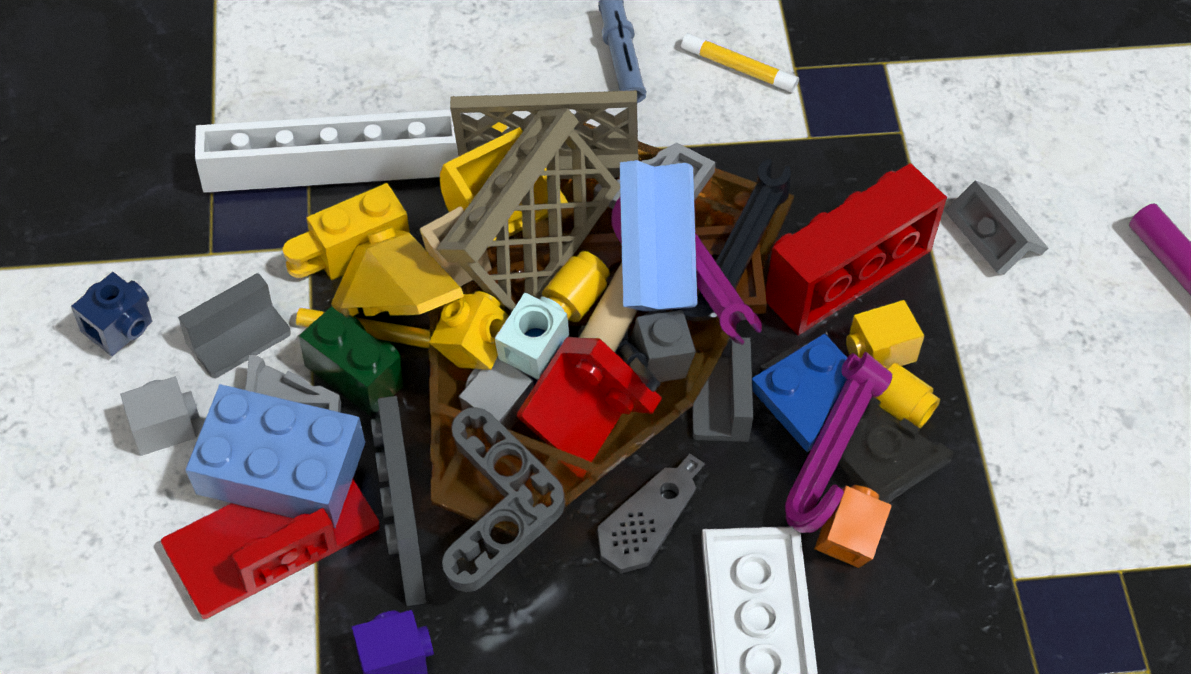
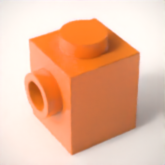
M859 485L845 486L842 489L844 494L838 506L822 526L814 549L860 568L874 558L892 505L879 500V494L867 487Z

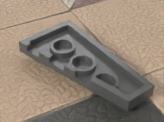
M397 396L379 398L380 418L371 419L375 448L383 446L385 448V452L375 453L379 482L389 481L390 487L380 488L384 518L394 516L395 522L385 525L389 555L399 553L406 606L426 603Z

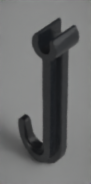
M767 159L760 164L757 173V184L716 261L734 289H736L778 205L784 203L789 197L790 166L785 167L781 177L771 179V159ZM701 292L697 296V305L695 307L671 309V311L683 310L685 319L694 322L710 320L717 316Z

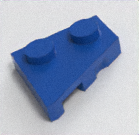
M823 334L752 378V391L806 452L810 451L815 444L819 432L847 381L842 375V367L847 357L826 334Z

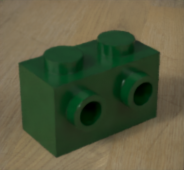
M331 306L299 335L305 367L371 417L379 411V398L393 397L404 387L399 352L389 342L385 340L379 342L367 333L361 322L351 315L345 317Z

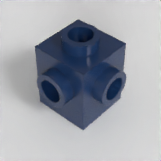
M113 271L102 281L89 287L86 293L71 305L80 332L110 356L115 355L131 340L139 338L145 332L148 325L153 322L147 305L149 296L145 290L133 280L127 283Z

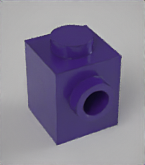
M412 610L402 613L398 611L384 612L374 617L370 622L352 626L363 674H428L426 657L434 655L427 626L417 628Z

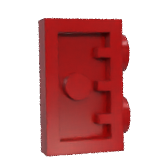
M566 337L518 410L517 417L574 469L586 471L622 413L639 412L653 414L662 397L655 391L652 392L633 369L600 338Z

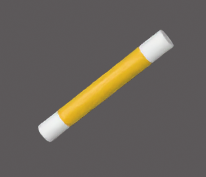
M687 33L683 38L682 49L792 93L798 85L799 77L692 34Z

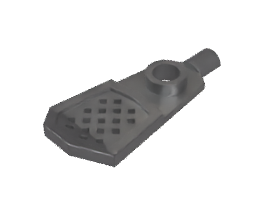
M689 454L677 468L665 467L603 521L597 530L601 561L620 574L648 567L695 493L696 486L693 478L705 463ZM664 490H672L677 494V497L666 499L660 493Z

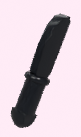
M627 339L621 340L615 353L633 369L652 392L656 391L661 383L648 369L646 355L639 352Z

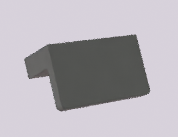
M976 180L945 210L946 214L997 273L1004 275L1029 250L1042 255L1049 249L996 188Z
M259 273L254 274L178 317L186 344L212 378L222 376L248 361L249 355H258L291 335L290 327L273 307L268 284Z
M742 338L744 340L743 345L737 344L731 339L729 358H693L692 429L695 440L749 442L753 421L750 338Z

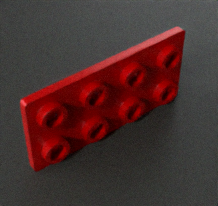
M352 479L336 528H333V523L324 508L312 514H301L291 518L230 503L163 537L161 544L201 618L208 619L377 531L380 528L377 516Z

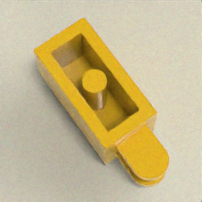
M388 183L306 217L309 231L288 240L283 246L284 257L287 260V272L292 277L303 278L324 269L330 280H334L345 274L357 245L369 241L367 234L387 226H393L394 231L402 230L409 232L407 212Z

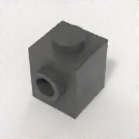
M665 310L649 311L636 318L630 342L639 352L646 355L648 369L659 382L686 378L696 351L683 310L672 312Z

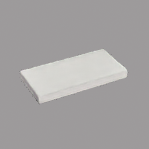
M792 527L703 529L701 539L713 673L818 674L800 532Z

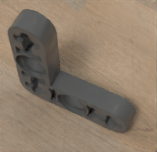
M478 407L467 408L454 419L452 433L455 445L505 498L456 540L444 553L442 564L446 579L452 587L463 592L476 591L484 586L557 521L565 507L563 487L558 479L490 412ZM472 425L475 429H479L484 425L485 438L492 445L487 453L485 445L477 437L472 436L467 439L466 428ZM504 455H515L521 459L523 464L517 474L505 477L495 471V463ZM530 478L532 486L541 495H545L549 491L552 492L550 494L551 506L546 507L540 503L533 507L532 493L525 486ZM501 521L513 522L519 528L518 536L508 544L496 543L490 537L491 530L495 524ZM482 539L487 550L495 557L489 559L486 551H484L474 562L477 569L476 573L470 575L468 572L463 571L457 575L459 569L456 561L462 557L468 562L473 560L481 553L479 544L476 542Z

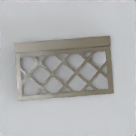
M637 90L451 96L450 110L458 156L519 127L524 131L539 110L568 108L569 110L577 111L573 114L579 121L574 128L575 131L614 178L620 177V162L638 160ZM608 108H626L615 116L605 111ZM528 111L531 114L522 119L513 114V112ZM464 113H482L485 116L476 120ZM590 119L600 123L594 129H590L583 124ZM500 122L510 128L500 132L492 128V126ZM566 142L559 149V170H572V150ZM585 174V178H595L592 174ZM560 175V179H573V175Z
M568 108L539 110L436 249L447 262H458L485 293L492 295L500 302V308L509 316L516 306L511 300L510 279L525 278V293L538 299L543 297L542 291L566 261L574 255L620 189V184L575 131L574 128L579 121ZM564 142L572 150V170H559V149ZM585 174H592L602 186V189L592 202H586ZM560 175H573L574 202L561 203ZM539 176H547L548 204H534V183ZM561 208H574V228L569 236H562ZM548 209L549 237L536 238L535 210ZM522 210L523 239H509L508 219L514 211ZM536 243H549L550 262L545 270L537 271ZM523 244L524 272L510 273L509 245ZM489 246H496L497 274L489 275L478 263V260Z

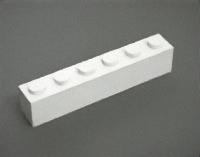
M450 109L196 125L195 161L203 192L440 177L443 164L459 157Z

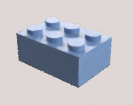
M219 384L185 471L196 495L291 518L301 514H312L324 508L333 523V528H336L365 445L360 418Z

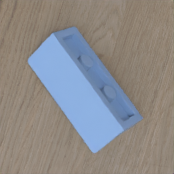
M638 160L620 162L623 307L645 312L695 307L697 305L693 166L688 163H678L654 167Z

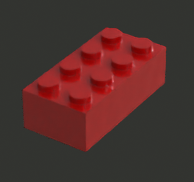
M912 163L896 172L889 171L885 173L872 187L862 193L860 191L854 192L836 209L829 213L822 212L811 220L808 226L795 234L788 233L782 236L774 244L765 290L766 303L799 336L931 252L947 196Z

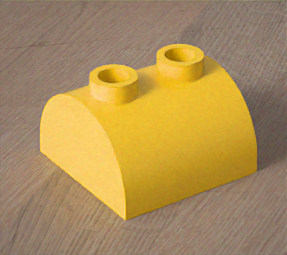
M520 127L443 164L440 171V186L449 212L460 206L464 211L523 133ZM539 176L534 183V204H548L547 176ZM560 190L561 203H568ZM548 209L535 210V224L548 217ZM522 210L514 211L508 219L509 237L523 230Z

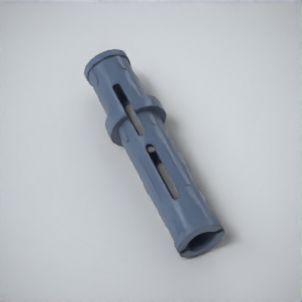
M599 0L598 8L604 24L602 37L604 43L610 49L619 90H637V103L646 98L647 91L643 84L633 44L635 36L633 24L627 20L623 0Z

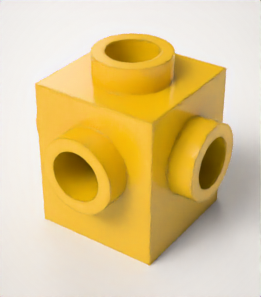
M476 291L474 294H463L464 297L449 302L444 306L441 318L429 344L459 368L491 370L498 356L495 337L509 315L500 308V302L488 293Z

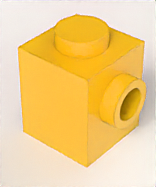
M905 300L854 315L850 334L846 337V345L849 355L854 353L861 359L863 354L867 352L880 364L889 368L894 363L903 366L916 362L924 334Z

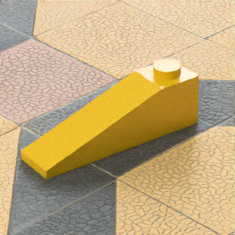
M387 226L367 234L369 241L357 245L331 305L345 317L358 314L357 308L361 307L365 316H374L384 311H389L390 315H420L462 298L464 295L461 287L409 232L402 230L394 231L393 226Z

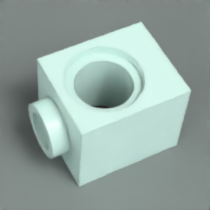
M524 293L495 337L499 360L539 380L566 337L569 336L567 313L564 312V309L558 303L549 298L541 297L538 299ZM533 328H540L546 331L538 337L524 335Z

